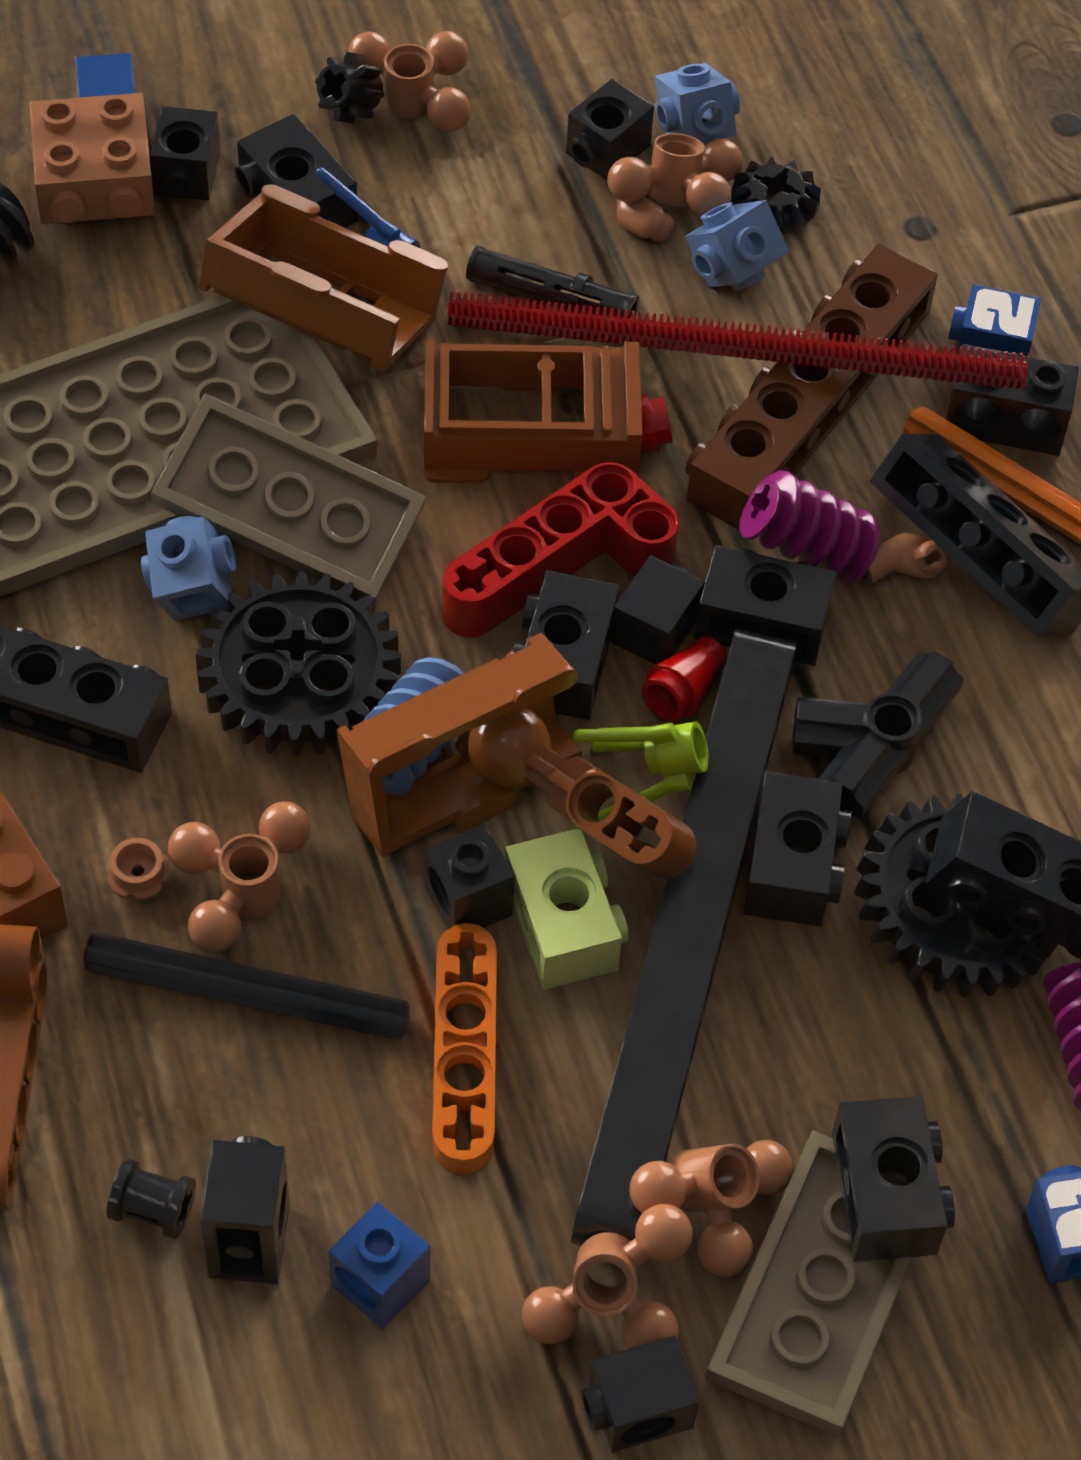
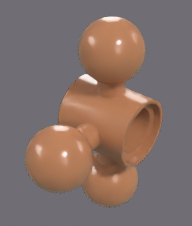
M372 31L360 33L353 38L349 44L348 52L366 55V65L381 67V74L384 75V102L391 114L403 119H416L427 114L433 126L444 132H454L466 125L471 115V105L465 93L454 87H444L439 90L434 87V75L436 73L445 76L454 75L460 72L468 61V46L459 34L452 31L439 32L431 37L426 48L417 44H401L391 49L388 41L382 35Z
M667 133L656 137L650 166L635 157L622 158L616 161L610 168L607 183L612 195L622 202L634 203L648 195L652 201L668 207L689 206L696 215L701 217L709 210L731 201V189L728 182L733 180L735 174L741 171L743 157L739 147L729 139L716 138L704 145L697 138L686 134Z
M287 801L272 804L260 817L259 835L243 834L230 839L222 849L220 848L217 834L206 824L188 822L173 831L168 841V855L177 869L188 874H200L211 869L220 874L221 898L219 900L202 902L192 911L188 920L189 936L198 948L209 953H219L228 950L236 943L240 936V917L259 918L267 915L277 906L281 897L278 856L280 853L286 854L297 851L307 842L310 835L311 824L309 817L299 805ZM246 873H258L262 875L259 878L253 880H243L238 878L239 876Z
M772 1140L756 1141L747 1148L738 1144H726L684 1150L676 1154L670 1163L652 1161L639 1167L630 1181V1197L634 1206L641 1213L657 1204H670L689 1213L706 1212L708 1226L702 1231L697 1242L699 1261L709 1273L715 1276L732 1277L744 1271L749 1265L753 1255V1243L745 1228L733 1222L731 1209L748 1205L756 1194L771 1196L783 1191L788 1186L793 1175L794 1163L789 1151L783 1145Z
M657 1204L646 1209L641 1214L635 1227V1238L632 1241L612 1232L599 1233L587 1239L577 1254L573 1283L564 1290L553 1286L542 1287L532 1292L525 1300L521 1318L528 1335L543 1344L551 1345L563 1342L574 1332L578 1323V1310L583 1308L590 1314L599 1317H612L622 1314L624 1316L622 1337L628 1349L676 1336V1339H678L679 1325L671 1309L660 1302L643 1301L637 1290L640 1265L649 1259L658 1262H670L678 1259L688 1250L693 1232L687 1215L676 1206ZM608 1262L618 1266L626 1277L616 1285L604 1286L595 1282L590 1277L588 1270L595 1264Z

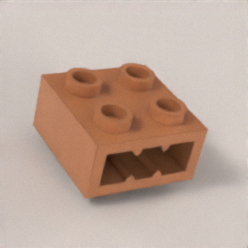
M143 93L29 101L35 188L41 224L155 215Z

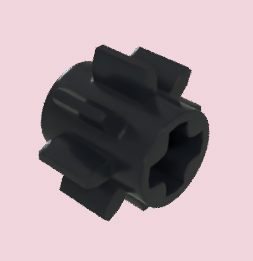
M347 52L344 59L328 57L326 59L328 66L320 72L315 80V83H317V93L320 98L319 108L334 110V121L353 124L356 117L373 118V109L385 97L383 83L380 78L381 67L366 65V55Z

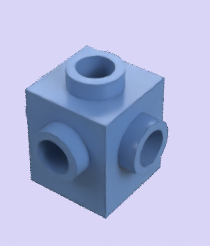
M707 63L690 64L676 71L655 76L657 92L655 110L659 126L663 132L686 134L697 138L704 145L716 138L737 135L735 114H738L740 111L737 89L733 82L729 81Z
M766 200L735 204L734 206L729 202L717 206L701 216L702 226L685 236L692 251V263L698 274L705 279L708 287L732 285L733 289L737 291L752 286L765 277L763 272L765 267L790 252Z
M192 516L177 517L170 520L166 526L145 531L148 555L141 558L143 578L148 589L152 592V598L174 621L211 613L213 609L223 610L228 608L227 595L232 592L229 572L236 570V557L232 543L227 535L221 536L204 516L198 518Z

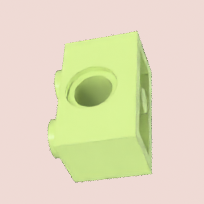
M577 828L506 846L505 859L515 875L513 908L542 990L618 971L621 944L628 943L629 941L626 919L619 904L609 905L603 889L608 886L604 860L598 849L589 851L582 830ZM571 903L579 906L580 909L564 911L557 908L556 905Z

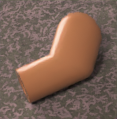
M645 197L634 203H626L617 199L616 217L618 224L624 230L643 239L650 238L654 242H663L670 237L674 229V219L670 214L663 212V208Z
M902 533L879 545L874 561L860 580L866 585H871L892 572L922 579L933 578L946 568L949 562V555L933 540Z

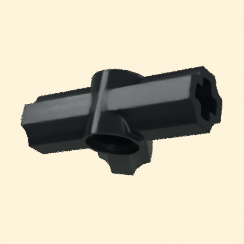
M936 651L926 654L918 652L888 691L874 698L869 704L797 697L792 733V754L833 757L832 762L818 779L843 783L840 808L851 810V817L861 819L895 774L903 772L911 765L916 747L959 693L964 678L956 671L951 660ZM882 732L892 733L897 736H889Z

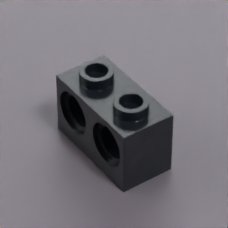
M962 344L963 355L966 354L967 347H970L971 356H973L975 348L978 349V356L981 355L982 349H985V357H988L991 350ZM993 350V358L996 357L997 350ZM1000 351V359H1003L1005 352ZM1008 353V360L1011 359L1012 353ZM1015 354V360L1018 361L1019 355ZM1029 357L1025 390H1022L1021 387L1018 390L1014 389V384L1013 388L1008 389L1006 385L1004 388H1000L999 383L997 387H992L991 383L989 386H985L984 383L977 385L976 382L973 385L969 383L963 384L961 380L959 383L953 382L946 420L980 441L1060 456L1073 410L1080 366Z

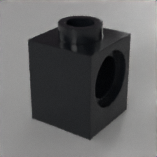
M610 79L568 114L566 154L571 156L580 166L589 168L607 180L609 170L616 161L625 157L636 158L651 146L654 105L614 79Z
M161 106L150 152L154 195L210 200L220 156L218 113L215 111Z
M650 555L614 606L611 643L655 665L675 655L697 623L699 603L705 581L695 577L682 566L670 565Z
M485 824L425 849V890L447 929L464 923L475 924L484 928L513 916L515 875Z
M676 1336L592 1359L589 1387L581 1389L583 1407L590 1428L593 1432L604 1430L611 1453L694 1428L699 1401Z

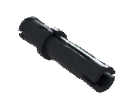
M479 245L473 249L467 264L466 279L468 281L479 282L520 297L537 300L538 302L542 300L545 304L550 301L551 306H554V303L557 302L558 308H561V304L564 303L565 311H567L568 305L571 304L572 312H574L575 305L578 304L579 312H581L582 306L585 305L586 313H588L589 307L592 306L593 314H595L597 307L600 308V315H602L604 307L607 308L608 316L611 308L614 309V316L617 315L618 309H621V317L624 316L625 310H628V318L631 317L632 310L635 311V318L638 312L640 301L638 295L628 294L594 283L591 275L581 272L576 276H571L532 262L487 250ZM506 273H510V274H514V275H517V276H520V277H523V278H526V279H530V280H533V281L542 283V284H544V285H539V284H535V283H532V282H529V281H526V280H523V279H519V278H516V277L507 275ZM561 290H565V291H568V292L577 294V295H579V296H582V297H585V298H588V299L597 300V301H600V303H596V302H593V301H590V300H586V299L580 298L579 296H576V295H573V294H569V293L567 294V293L561 292Z

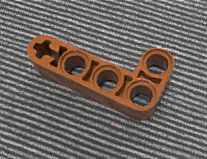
M0 924V1207L2 1208L10 1207L14 1195L46 1000L47 966L40 932L36 926Z

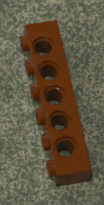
M878 243L864 261L856 259L850 265L843 278L841 288L834 296L827 294L821 299L813 313L811 323L806 328L807 338H810L811 332L814 330L816 339L818 338L819 331H822V339H825L826 332H829V340H832L833 334L836 333L837 341L840 340L841 333H843L844 342H847L848 335L851 334V342L853 343L856 335H858L859 343H862L863 336H866V344H869L870 338L873 337V345H876L879 337L881 338V346H884L885 338H888L889 347H891L893 339H895V345L898 347L900 340H903L904 344L930 313L938 273ZM800 331V337H803L804 331ZM777 362L772 369L767 366L764 367L756 376L749 396L740 406L733 404L728 408L721 419L717 434L708 444L700 442L692 451L685 467V473L689 475L686 501L739 530L743 508L758 484L768 475L779 470L788 471L796 476L879 373L874 374L872 370L870 373H866L865 371H851L850 368L849 370L830 369L828 366L822 368L821 366L795 365L784 362Z

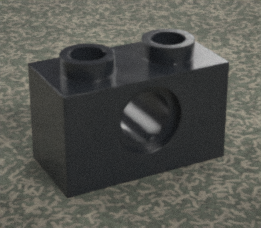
M291 114L237 141L239 166L235 168V176L239 187L248 198H256L265 185H276L317 203L320 206L318 216L344 228L358 222V213L316 176V170L320 167L325 168L356 195L357 182L295 114Z
M715 545L699 603L695 639L710 637L723 646L731 647L736 628L797 641L794 661L816 666L837 572L818 568L807 562L795 563L759 555L748 549H732Z
M546 570L540 594L529 592L522 621V628L529 630L526 644L515 642L512 651L516 653L528 647V638L542 632L569 665L578 672V679L571 688L553 696L555 713L590 721L611 642L614 606L618 602L619 585ZM555 643H567L568 645H559Z
M765 771L744 915L821 927L827 902L839 904L845 865L833 863L834 848L846 849L851 821V810L840 808L843 783ZM789 847H803L809 850L810 852L798 853L791 850Z
M923 1096L840 1102L832 1130V1138L853 1262L937 1255L946 1229L954 1227L955 1207L950 1186H940L936 1164L941 1163L943 1155L941 1131L937 1121L928 1122ZM884 1171L899 1172L910 1181V1184L903 1186L893 1185L887 1182L880 1173Z
M241 1136L232 1141H212L200 1216L208 1278L279 1285L290 1209L284 1146H274L265 1139L253 1136Z

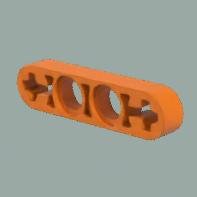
M470 923L457 924L447 929L439 938L436 956L432 1148L434 1157L441 1167L451 1173L460 1175L475 1173L486 1166L492 1157L495 1134L497 948L495 939L489 931L479 925ZM460 949H473L475 957L473 960V983H459ZM467 1003L478 1007L483 1012L485 1018L477 1027L464 1030L451 1025L446 1017L447 1013L454 1006ZM465 1063L477 1067L483 1074L484 1079L476 1088L462 1091L450 1086L445 1079V1074L453 1066ZM457 1111H471L470 1135L472 1141L470 1143V1150L456 1149Z

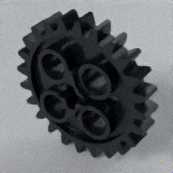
M299 571L294 585H286L281 575L274 573L272 579L273 588L264 590L260 584L252 580L249 582L250 598L244 599L237 594L229 593L227 595L229 612L213 609L211 611L212 628H202L200 630L201 649L195 650L199 692L206 696V706L209 714L220 712L221 727L224 731L231 730L241 724L243 744H249L260 734L265 736L266 753H272L280 741H289L292 756H298L303 742L312 741L317 752L323 754L326 748L325 738L334 736L338 740V728L346 725L349 729V727L363 722L364 718L378 706L379 701L392 690V687L398 681L397 675L401 674L398 632L390 631L388 612L375 613L374 597L372 595L355 601L354 583L348 582L338 591L332 590L330 574H325L317 586L308 585L305 571ZM263 635H276L273 637H262ZM325 636H339L336 638H325ZM264 686L274 687L272 689L267 690L258 689L259 687ZM326 687L338 688L331 691L321 690Z
M935 794L930 795L922 810L915 803L909 801L899 817L892 813L888 814L879 831L875 830L864 848L866 851L856 868V871L862 877L854 889V895L868 899L859 913L860 920L879 922L870 937V941L872 943H881L890 940L894 948L890 952L887 961L893 964L906 957L913 962L909 973V979L913 981L919 978L925 970L933 973L934 991L937 992L942 990L949 979L956 980L961 997H967L977 981L988 996H993L1003 981L1010 988H1017L1026 974L1034 976L1039 971L1046 958L1050 957L1058 944L1034 933L1018 931L1012 928L1007 921L977 907L961 905L953 901L948 894L925 884L932 859L929 852L934 851L941 818L956 806L963 797L961 794H956L947 809L944 808ZM915 906L928 910L933 917L920 913ZM978 926L989 930L995 938L984 934Z

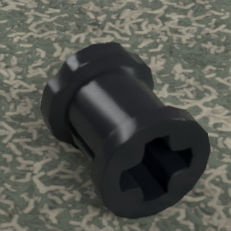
M128 1159L122 1163L113 1181L107 1203V1218L118 1222L124 1217L132 1218L163 1228L164 1236L177 1239L185 1227L192 1208L196 1181L187 1176H182L176 1181L140 1169L138 1161Z

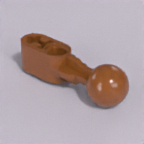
M516 708L470 731L468 739L470 760L476 771L487 781L503 787H515L528 782L532 783L545 792L546 802L550 808L628 861L656 876L663 878L677 876L683 873L694 860L696 839L693 831L685 823L582 757L576 756L565 759L551 750L548 729L542 719L532 710ZM614 796V806L611 813L604 820L599 821V810L602 804L608 798ZM644 826L661 837L656 848L637 837Z

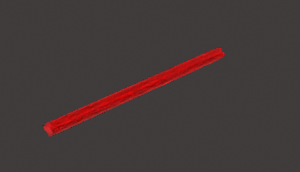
M454 291L450 292L447 312V324L449 326L501 330L503 332L535 334L546 337H563L565 339L598 341L608 344L624 345V342H639V346L644 348H662L663 350L705 353L715 356H733L735 358L777 361L778 363L784 362L795 365L806 364L807 366H821L822 368L828 366L830 369L849 370L850 368L851 371H865L866 373H870L872 370L874 374L893 375L894 373L895 376L901 375L903 377H907L909 374V377L914 378L916 376L919 379L923 378L924 375V379L931 378L932 380H937L939 378L940 381L946 379L948 382L954 381L955 383H959L961 380L963 384L969 383L973 385L976 382L977 385L984 383L985 386H989L991 383L992 387H997L999 383L1000 388H1004L1006 385L1008 389L1013 388L1014 384V389L1016 390L1020 389V387L1022 390H1025L1030 356L1027 354L1026 361H1023V353H1020L1018 361H1016L1015 352H1012L1011 359L1008 360V352L1005 351L1003 359H1000V351H997L996 357L993 358V350H990L988 357H985V349H982L981 355L978 356L977 348L974 349L973 356H971L970 347H967L966 354L963 355V348L961 346L959 347L958 354H955V346H952L950 353H948L947 345L944 346L943 352H940V344H937L936 351L934 352L932 343H930L928 351H925V342L922 343L921 350H918V342L916 341L913 349H910V341H907L906 348H903V340H900L899 346L896 347L895 339L892 340L891 347H889L888 338H885L884 346H881V338L879 337L876 345H873V337L870 338L869 344H866V336H863L862 343H859L858 335H856L853 343L851 342V334L848 335L847 342H844L843 333H841L840 340L837 341L836 333L833 334L832 340H829V332H826L825 339H822V331H819L818 338L816 339L814 330H812L810 338H807L806 329L804 330L803 337H800V329H797L796 336H793V328H790L789 334L785 335V327L782 328L780 335L778 334V326L775 327L774 334H771L770 325H768L767 332L764 333L763 325H761L760 331L756 332V324L753 325L752 331H749V323L746 324L744 331L742 330V322H739L738 330H735V322L732 321L730 329H728L727 321H725L724 327L720 328V320L717 321L716 327H713V319L710 320L708 327L706 326V318H703L702 326H699V318L696 317L695 325H692V317H689L688 323L685 324L684 316H682L681 322L678 323L677 315H675L673 323H671L669 314L667 315L666 322H663V314H660L659 321H656V313H653L652 320H649V312H646L645 319H642V311H639L638 318L635 319V311L632 310L631 317L628 318V310H625L624 316L621 317V309H618L617 315L614 316L613 308H611L608 316L606 307H604L603 313L600 315L599 307L596 308V312L593 314L592 306L589 307V311L586 313V306L583 305L581 312H579L578 304L575 305L574 312H572L571 304L568 305L567 311H565L564 303L561 304V308L558 310V303L555 302L553 309H551L550 301L547 302L546 309H544V301L541 300L539 308H537V300H534L532 307H530V299H527L525 306H523L522 298H520L517 306L516 298L514 297L511 305H509V297H506L505 303L502 304V296H499L498 302L495 303V295H492L491 302H489L488 295L486 294L482 302L481 294H478L477 301H475L474 293H471L470 300H468V293L465 292L463 299H461V292L459 291L457 292L456 299H454Z

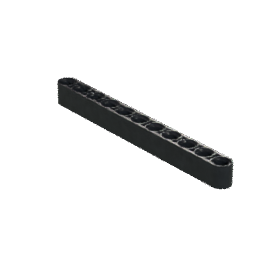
M736 628L706 735L709 754L708 769L706 772L696 773L683 820V823L694 833L696 854L691 865L683 873L667 878L580 1198L571 1244L582 1246L587 1239L603 1232L617 1233L632 1241L635 1238L637 1221L642 1214L634 1206L630 1197L629 1188L632 1176L639 1167L648 1162H666L761 794L765 771L767 770L797 650V641Z

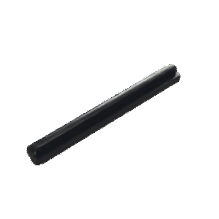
M103 933L91 934L84 950L83 960L85 969L94 973L392 1039L403 1038L409 1023L410 1004L406 1000Z

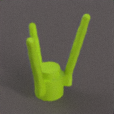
M697 721L679 725L667 723L652 727L578 729L573 733V738L576 742H593L591 750L594 753L644 750L650 772L653 775L662 774L665 780L638 793L651 802L670 793L690 790L692 788L691 774L706 772L708 769L709 754L707 741L703 729ZM614 805L599 812V821L609 816ZM574 825L572 826L571 830L577 829L578 827Z

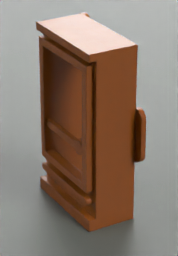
M265 185L256 198L207 239L199 289L207 292L213 287L215 288V293L343 350L350 348L355 351L354 354L356 356H368L373 359L371 366L384 372L435 320L448 268L447 261L400 240L390 242L389 247L319 217L320 206L317 203L279 186ZM269 255L280 261L272 262L264 257ZM330 283L335 284L341 288L338 290L331 288ZM350 292H353L375 303L373 305H369L363 301H360L354 297L349 296L348 294Z
M426 339L424 476L428 481L434 483H483L489 478L490 470L573 471V478L575 479L591 467L608 462L622 464L639 476L642 445L639 342H624V347L447 343L435 345V339ZM449 386L501 387L507 391H542V422L449 420ZM560 388H583L584 422H551V392L557 391Z
M541 632L528 638V647L516 653L511 651L501 660L496 658L352 726L351 731L346 725L338 728L337 735L351 816L381 856L384 857L451 823L459 831H466L512 808L517 801V794L515 792L532 784L528 782L520 786L503 787L484 779L474 768L468 752L469 731L516 708L521 710L530 709L546 725L550 735L551 750L565 759L576 756L582 757V750L555 719L553 696L571 688L576 683L578 672L569 665ZM458 737L455 748L459 753L427 768V771L418 780H414L413 787L404 796H392L384 793L382 778L428 757L435 747Z

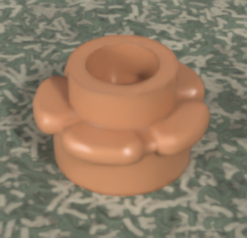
M130 838L119 843L112 851L106 863V871L110 873L107 883L110 889L122 898L133 896L137 900H146L154 897L161 891L162 882H166L170 877L171 865L167 856L162 855L160 848L154 842L145 838ZM143 869L144 873L140 876H135L132 874V871Z

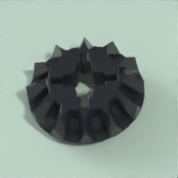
M771 156L765 165L750 161L745 172L735 174L731 189V203L733 206L735 204L767 201V191H773L776 186L784 187L785 192L778 193L776 197H772L770 202H767L781 232L791 231L806 225L814 218L818 211L821 188L814 184L813 171H799L795 160L787 165H780Z

